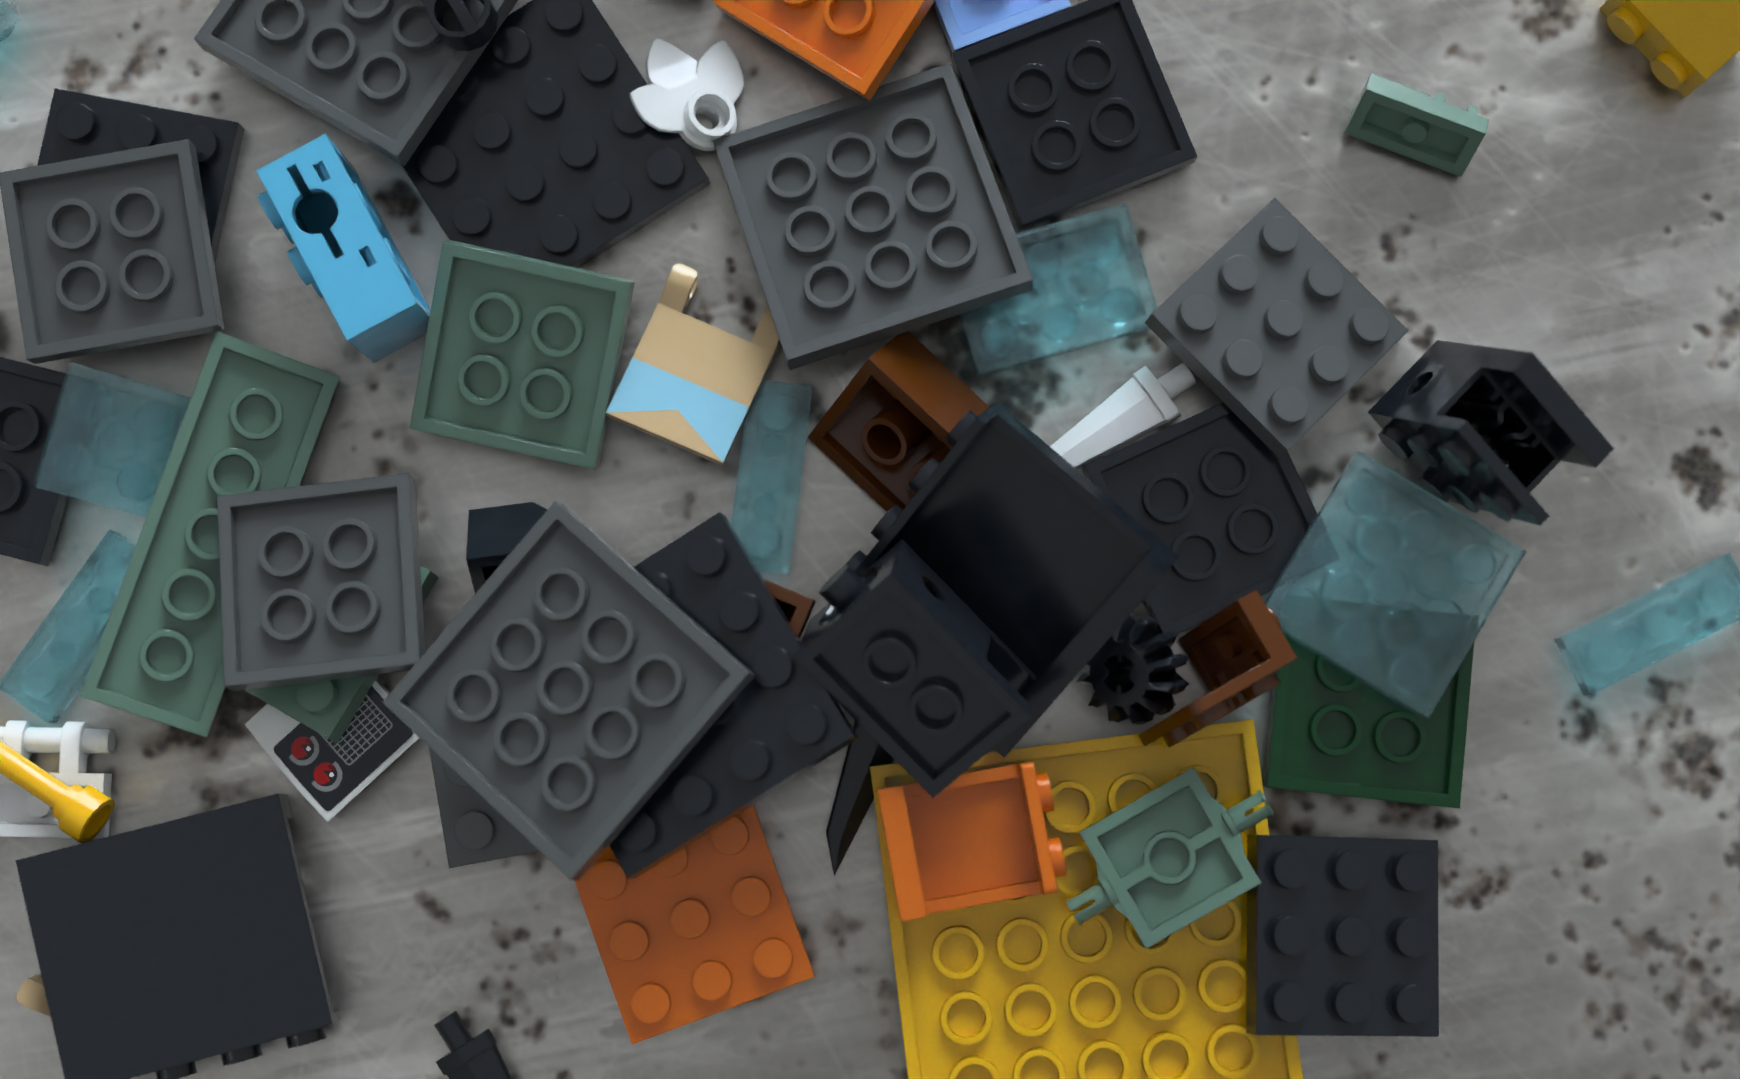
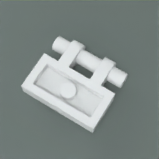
M10 720L6 723L5 727L0 726V741L28 760H30L32 753H60L59 773H48L70 787L74 784H78L82 788L93 786L111 798L112 774L86 772L87 759L90 754L113 753L116 742L113 729L91 728L88 722L67 721L63 728L34 727L31 721ZM0 773V837L72 838L58 828L59 820L52 816L53 808ZM110 819L94 839L109 837Z

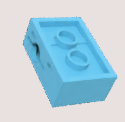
M326 134L256 170L266 191L257 195L264 212L277 230L282 228L289 241L296 245V247L287 251L295 270L306 285L312 284L317 294L321 298L324 297L344 337L351 345L374 363L426 335L431 310L354 166Z

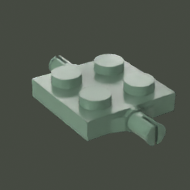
M1193 767L1079 832L1096 861L1100 883L1072 899L1066 900L1071 911L1093 899L1095 900L1094 904L1073 915L1078 924L1082 925L1083 922L1114 905L1115 909L1130 920L1145 948H1148L1261 884L1244 854L1242 836L1240 834L1267 817L1275 815L1271 806L1267 804L1252 814L1245 816V812L1266 801L1261 790L1226 810L1223 805L1210 796Z

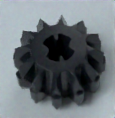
M1129 615L1087 663L1090 671L1081 674L1077 682L1085 685L1092 684L1095 690L1088 706L1098 708L1107 704L1108 721L1121 722L1129 718L1132 724L1137 725L1152 721L1155 714L1163 715L1170 712L1176 706L1173 695L1183 692L1189 684L1176 672V668L1186 665L1190 657L1180 653L1174 655L1171 650L1178 633L1166 631L1158 634L1157 618L1146 616L1136 621L1134 616Z

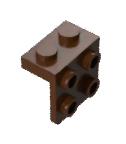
M1257 589L1236 600L1179 638L1180 643L1210 693L1139 734L1138 737L1144 747L1162 737L1168 748L1282 683L1275 671L1296 660L1297 656L1282 633L1278 617L1266 606Z

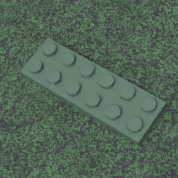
M216 331L80 697L207 737L225 689L217 496L300 486L340 376Z

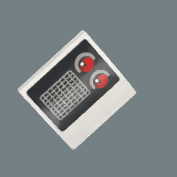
M379 676L369 689L338 743L331 741L269 704H266L245 723L246 727L270 758L327 822L419 739L407 725L382 703L390 692L383 686L385 682Z

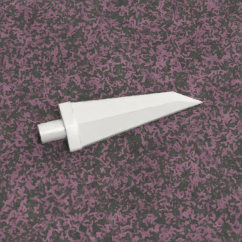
M1181 363L1159 379L1155 378L1147 366L1142 367L1132 374L1133 377L1050 447L1074 468L1078 469L1165 423L1170 424L1181 416L1180 411L1172 400L1196 384V380L1188 367Z

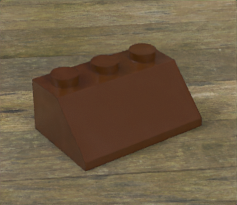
M907 331L895 336L867 359L809 434L808 438L886 512L895 504L904 510L915 496L907 486L931 458L941 463L953 447L945 441V438L958 421L969 410H972L979 416L990 407Z

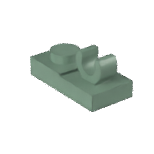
M1370 73L1349 116L1344 133L1462 177L1486 134L1489 119L1479 116L1477 106L1469 104L1465 111L1445 103V94L1439 92L1433 99L1429 94Z

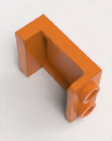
M1033 761L961 774L934 798L918 782L877 789L901 922L927 917V914L1037 894L1048 895L1058 893L1055 878L1066 876L1065 860L1060 838L1048 839L1043 813L1054 811L1052 790L1047 772L1036 774Z

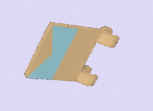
M677 263L673 266L668 276L659 303L606 411V417L724 466L781 343L768 304L764 309L751 342L684 314L697 290V271Z

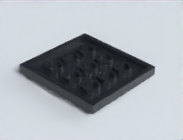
M531 0L509 14L405 166L402 165L449 240L575 268L583 266L710 185L707 174L679 133L658 131L645 123L637 114L629 95L633 90L648 84L592 0Z
M721 512L640 562L634 568L755 676L609 845L627 878L635 879L858 739L837 701L794 659L796 652L801 648V641L729 520Z

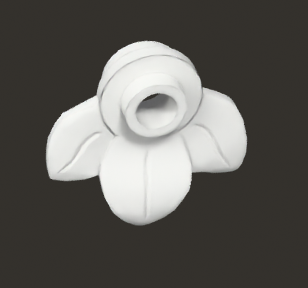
M655 39L650 46L645 64L649 85L641 86L633 90L629 95L637 114L645 123L658 131L679 133L684 141L696 149L704 151L715 150L713 140L734 134L737 128L734 103L743 91L744 81L739 62L733 50L722 40L711 46L697 62L662 39ZM703 114L707 116L712 122L713 129L710 130L703 127L697 121L695 115Z

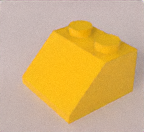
M1607 0L1599 8L1607 17L1608 26L1615 36L1627 44H1633L1651 62L1650 67L1655 77L1666 87L1677 89L1684 97L1693 92L1740 51V0Z

